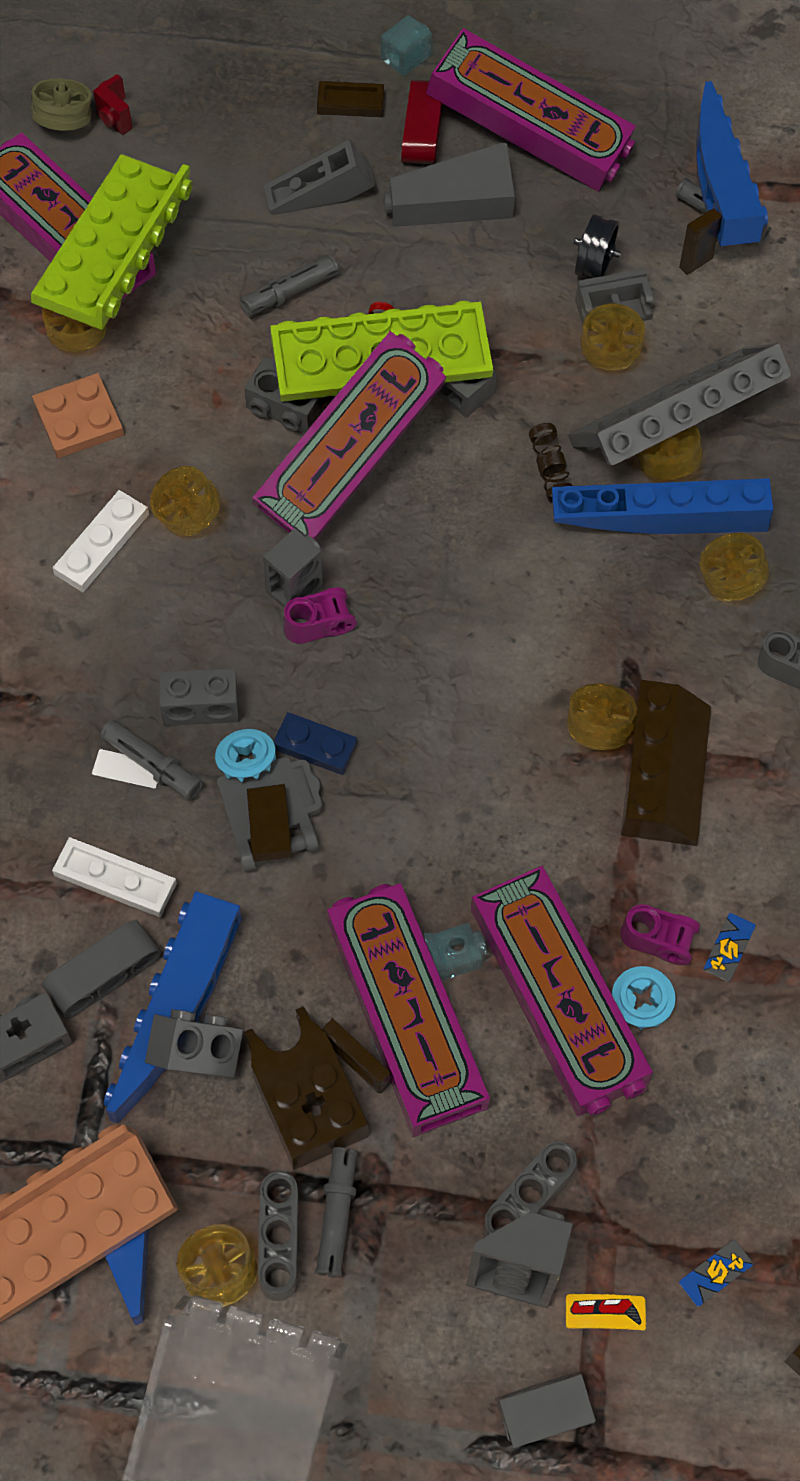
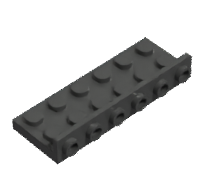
M779 343L743 347L569 433L568 437L573 447H586L588 451L600 447L607 464L615 465L789 378L791 372Z

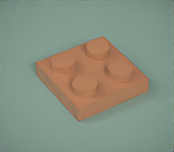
M99 373L32 395L34 405L57 459L124 436L122 425Z

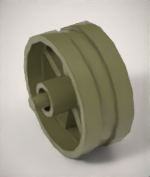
M51 78L40 81L33 86L31 91V100L33 102L31 105V115L33 120L39 125L53 130L67 131L82 128L90 122L92 94L90 89L83 83L71 79Z

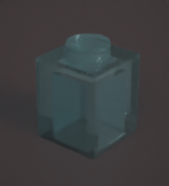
M407 15L381 35V59L404 77L431 56L432 32L429 31L426 25Z

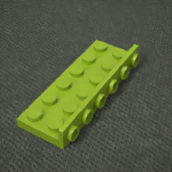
M121 154L33 289L31 303L103 330L109 318L114 319L116 317L124 294H130L138 271L146 268L152 248L154 246L158 247L161 244L168 222L173 223L175 221L181 201H186L189 198L193 187V181L189 180L190 166L183 164L178 173L174 174Z
M459 301L453 305L437 307L435 305H424L418 309L402 311L400 309H389L383 313H354L348 317H319L313 321H284L278 325H270L271 344L274 352L281 402L337 395L389 331L393 332L396 336L403 334L409 338L416 346L415 351L426 359L429 356L436 360L444 369L442 373L447 376L444 383L493 376V366L481 301L472 303L469 301Z

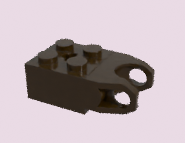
M304 1006L295 1010L301 1034L297 1044L290 1050L280 1052L268 1048L257 1037L253 1028L244 1032L251 1051V1068L254 1081L293 1170L332 1154V1148H345L368 1138V1123L327 1034L310 1019ZM310 1106H320L321 1114L318 1116H312L311 1111L307 1114L305 1113Z

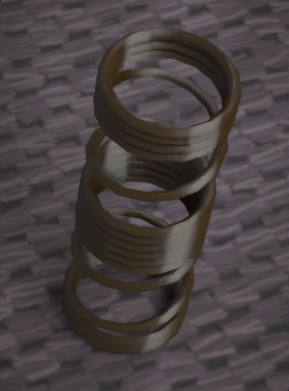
M545 422L532 427L529 431V437L533 443L532 449L538 454L536 462L540 476L546 480L544 489L547 499L553 502L552 497H550L552 487L573 485L568 482H561L547 489L548 481H562L570 473L565 471L567 464L563 452L560 451L562 448L560 445L548 446L541 452L535 449V444L545 445L551 443L558 436L556 426ZM553 430L552 432H547L539 437H534V435L540 431ZM552 447H559L558 450H552V451H548V452H546V453H543L544 451H546L547 449H550V448H552ZM559 474H567L565 477L560 479H551Z

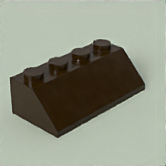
M649 680L640 681L635 703L621 836L697 846L711 706L678 684Z

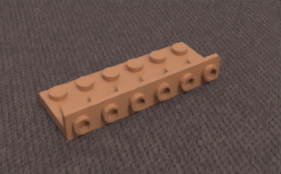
M125 1124L109 1126L98 1134L99 1140L88 1147H78L66 1153L62 1157L63 1162L51 1170H41L30 1176L26 1181L28 1185L15 1193L7 1192L0 1195V1323L179 1210L136 1129Z

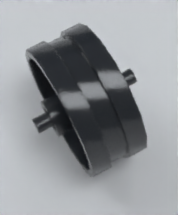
M592 215L582 238H575L573 242L574 245L579 246L575 266L576 275L591 278L604 276L612 258L620 257L621 252L615 250L619 221L603 219V216Z

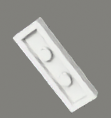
M118 490L52 567L54 575L79 591L84 592L149 516L148 507Z
M71 837L68 838L52 870L55 877L160 918L177 884L176 878Z

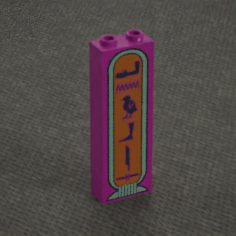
M465 28L460 31L430 77L427 95L598 192L605 181L611 183L614 180L621 166L617 162L620 157L625 160L627 159L636 142L631 139L636 125Z
M21 132L11 140L5 141L0 147V215L44 257L52 262L93 197ZM150 252V259L146 268L138 271L131 292L156 275L152 252Z
M389 331L252 497V504L287 533H290L295 528L304 537L308 535L316 541L444 385L447 376L442 373L444 371L443 367L433 358L428 356L425 359L415 351V344L405 335L399 334L396 336L393 332Z
M543 865L472 896L471 912L577 1117L587 1112L590 1117L598 1115L612 1106L610 1101L623 1095L626 1100L632 1099L648 1089L646 1085L649 1084L653 1071Z
M399 883L393 886L382 884L370 890L369 894L357 899L346 897L335 902L332 908L327 909L328 925L383 1064L391 1072L390 1082L412 1137L414 1138L488 1110L489 1094L402 884Z

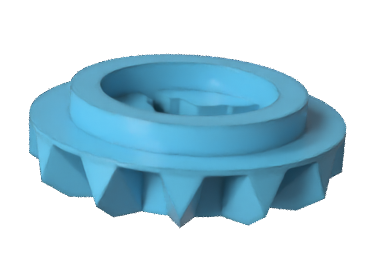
M242 729L229 734L219 743L215 752L218 770H221L227 779L237 777L241 783L246 777L251 776L258 780L259 774L262 771H270L272 761L276 760L273 740L266 733L255 729ZM252 752L254 759L245 758L240 761L239 755L247 756Z
M639 966L626 970L617 978L612 989V996L627 1024L637 1026L640 1030L646 1027H658L670 1017L674 1009L675 991L672 983L662 972L651 967ZM651 986L649 1001L653 1005L650 1006L645 1003L642 1007H638L637 1010L634 1009L637 997L632 993L642 994Z

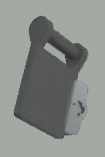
M288 757L272 761L270 771H262L259 774L258 780L251 776L246 777L241 783L237 777L227 779L225 775L217 779L219 791L245 872L255 870V865L266 862H254L252 850H250L248 842H251L247 789L285 784L290 829L300 827L302 831L301 835L291 837L292 853L308 849L309 853L319 850L309 816L317 815L322 811L320 781L311 772L310 765L306 760L290 762Z

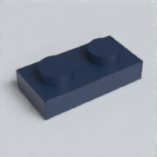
M287 712L275 737L274 745L275 751L299 760H306L310 764L344 775L356 748L357 737Z

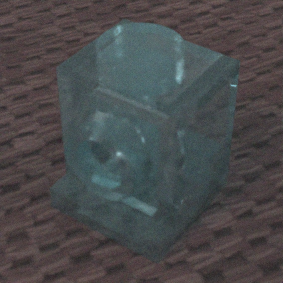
M469 923L432 934V932L424 934V940L441 981L481 968V954L487 952L485 942L479 930L472 932ZM460 943L464 945L461 951H454L450 948Z

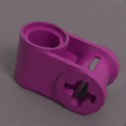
M334 587L320 593L290 600L284 608L283 628L286 638L293 643L304 644L329 636L343 635L353 630L357 622L355 616L349 613L346 604L348 597L346 590L341 587ZM296 618L306 619L307 622L297 623L293 620Z
M640 904L629 910L621 926L620 936L624 944L633 950L659 957L672 964L688 965L692 958V955L689 953L694 935L699 933L700 924L690 917L672 914L649 905ZM638 921L646 924L649 932H637L633 928L632 922Z

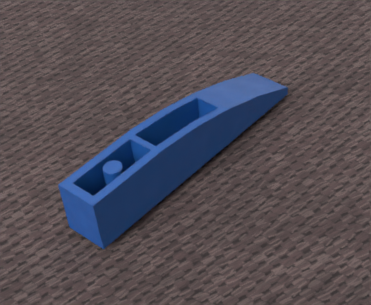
M707 81L705 82L696 141L697 174L702 198L707 212L715 208L722 215L717 237L720 246L760 242L763 227H766L768 224L767 209L765 206H761L758 186L751 181L748 161L742 158L740 141L738 138H734L732 133L731 118L726 116L723 110L722 96L717 94L713 82Z
M770 478L552 487L554 522L594 529L650 534L768 532L773 513Z
M195 891L191 903L185 902L178 918V924L181 925L176 938L171 937L169 939L163 959L167 960L162 974L156 973L149 988V995L152 996L147 1010L141 1009L134 1025V1032H137L134 1043L132 1047L127 1045L121 1055L119 1069H122L119 1080L117 1084L111 1083L106 1092L104 1106L107 1107L106 1111L110 1121L118 1124L150 1090L165 1070L164 1068L145 1063L154 1014L170 1016L171 1010L177 1009L196 1013L195 1020H199L216 986L242 920L239 905Z

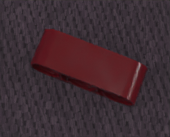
M411 79L402 140L401 162L426 165L435 164L443 103L426 94L429 81Z

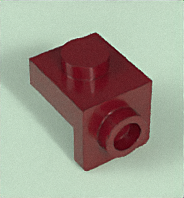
M115 74L110 79L100 83L93 90L96 112L107 127H113L123 136L132 129L130 108L123 101L125 99L123 78Z

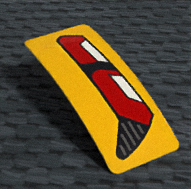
M568 1294L566 1295V1327L643 1331L646 1329L645 1298L643 1296Z

